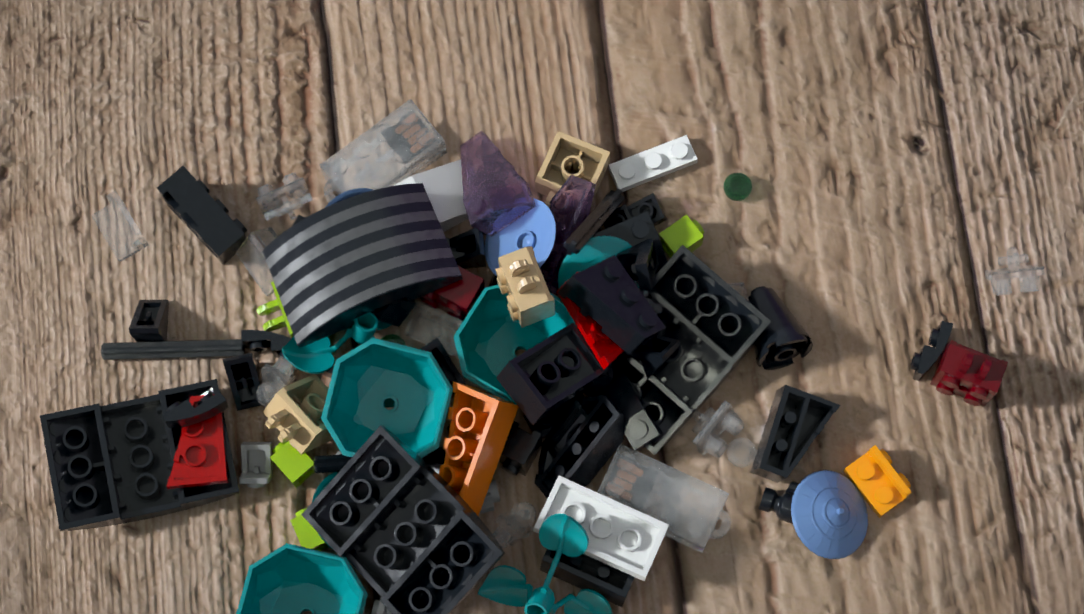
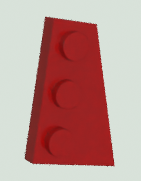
M564 284L556 291L557 294L558 291L564 286ZM558 294L603 370L606 369L624 350L601 331L603 327L589 315L585 318L579 312L581 308L568 297L563 299Z
M205 395L190 396L189 402L196 408L198 401ZM222 412L200 423L182 427L171 475L166 486L167 489L228 483Z

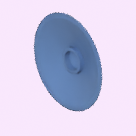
M521 198L505 206L496 215L485 239L486 262L496 276L495 269L499 268L498 257L524 247H533L534 256L539 268L545 263L551 253L556 236L555 219L550 208L538 199Z
M828 470L811 473L799 483L792 497L791 517L794 529L802 543L816 555L827 559H841L854 553L862 544L868 527L866 503L855 484L844 475Z

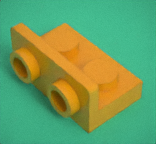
M874 445L867 453L851 463L843 471L880 518L908 498L912 492L909 489L911 484L905 475L901 472L898 474L891 464L893 462L884 449L879 450Z

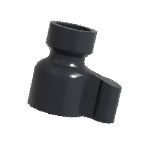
M792 481L782 495L777 494L776 490L766 487L759 510L768 513L774 511L778 519L793 524L791 502L799 483Z

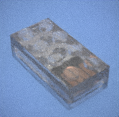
M410 99L320 164L323 177L327 180L324 186V196L327 202H330L336 197L332 191L339 195L345 191L357 188L376 190L393 186L412 175L420 173L446 154L445 140Z
M620 444L597 493L669 524L665 536L703 553L709 538L720 539L728 533L731 519L728 513L723 510L729 493ZM722 520L721 527L716 530L715 525L717 521Z

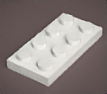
M558 476L533 531L539 534L542 523L549 516L566 514L574 518L588 535L589 544L584 552L585 555L645 581L669 524Z

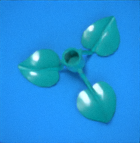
M369 312L353 319L354 325L352 328L347 329L344 336L334 346L330 347V339L327 336L299 348L293 336L282 347V353L292 366L303 372L311 374L323 373L334 365V357L331 352L337 351L349 337H352L357 343L363 344L371 338H375L376 330L386 329L391 324L378 321L377 317ZM388 398L385 400L384 406L395 407V401L392 398Z
M566 514L549 516L539 529L541 545L546 549L556 551L543 586L533 590L531 584H526V576L520 570L512 566L500 565L489 572L478 591V595L498 603L515 607L525 606V614H555L557 609L563 605L564 614H613L606 598L590 589L580 590L577 596L569 594L555 603L554 592L549 588V584L561 554L563 553L569 557H578L584 554L589 544V538L585 529L574 518Z

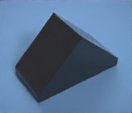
M482 227L473 228L449 239L450 249L458 266L463 269L486 267Z
M139 300L129 326V333L136 342L167 341L168 300Z
M253 353L223 359L237 411L266 405L259 364Z

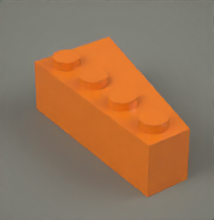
M453 381L452 388L455 396L453 407H449L447 419L451 420L448 438H444L443 449H445L446 454L444 465L440 466L439 475L479 516L519 407L514 403L474 386Z

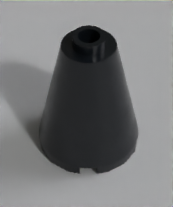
M765 286L757 287L751 291L747 301L772 321L754 344L758 366L761 367L763 365L764 370L780 369L793 364L792 358L799 354L801 358H804L812 350L813 343L772 288H766Z

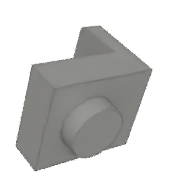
M242 442V474L239 477L240 484H247L250 488H261L265 484L270 483L273 477V461L270 459V456L273 455L272 442Z

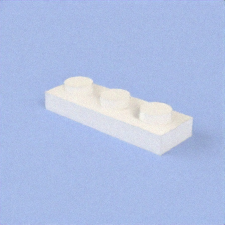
M687 135L609 164L608 169L616 188L624 192L696 164L698 159Z

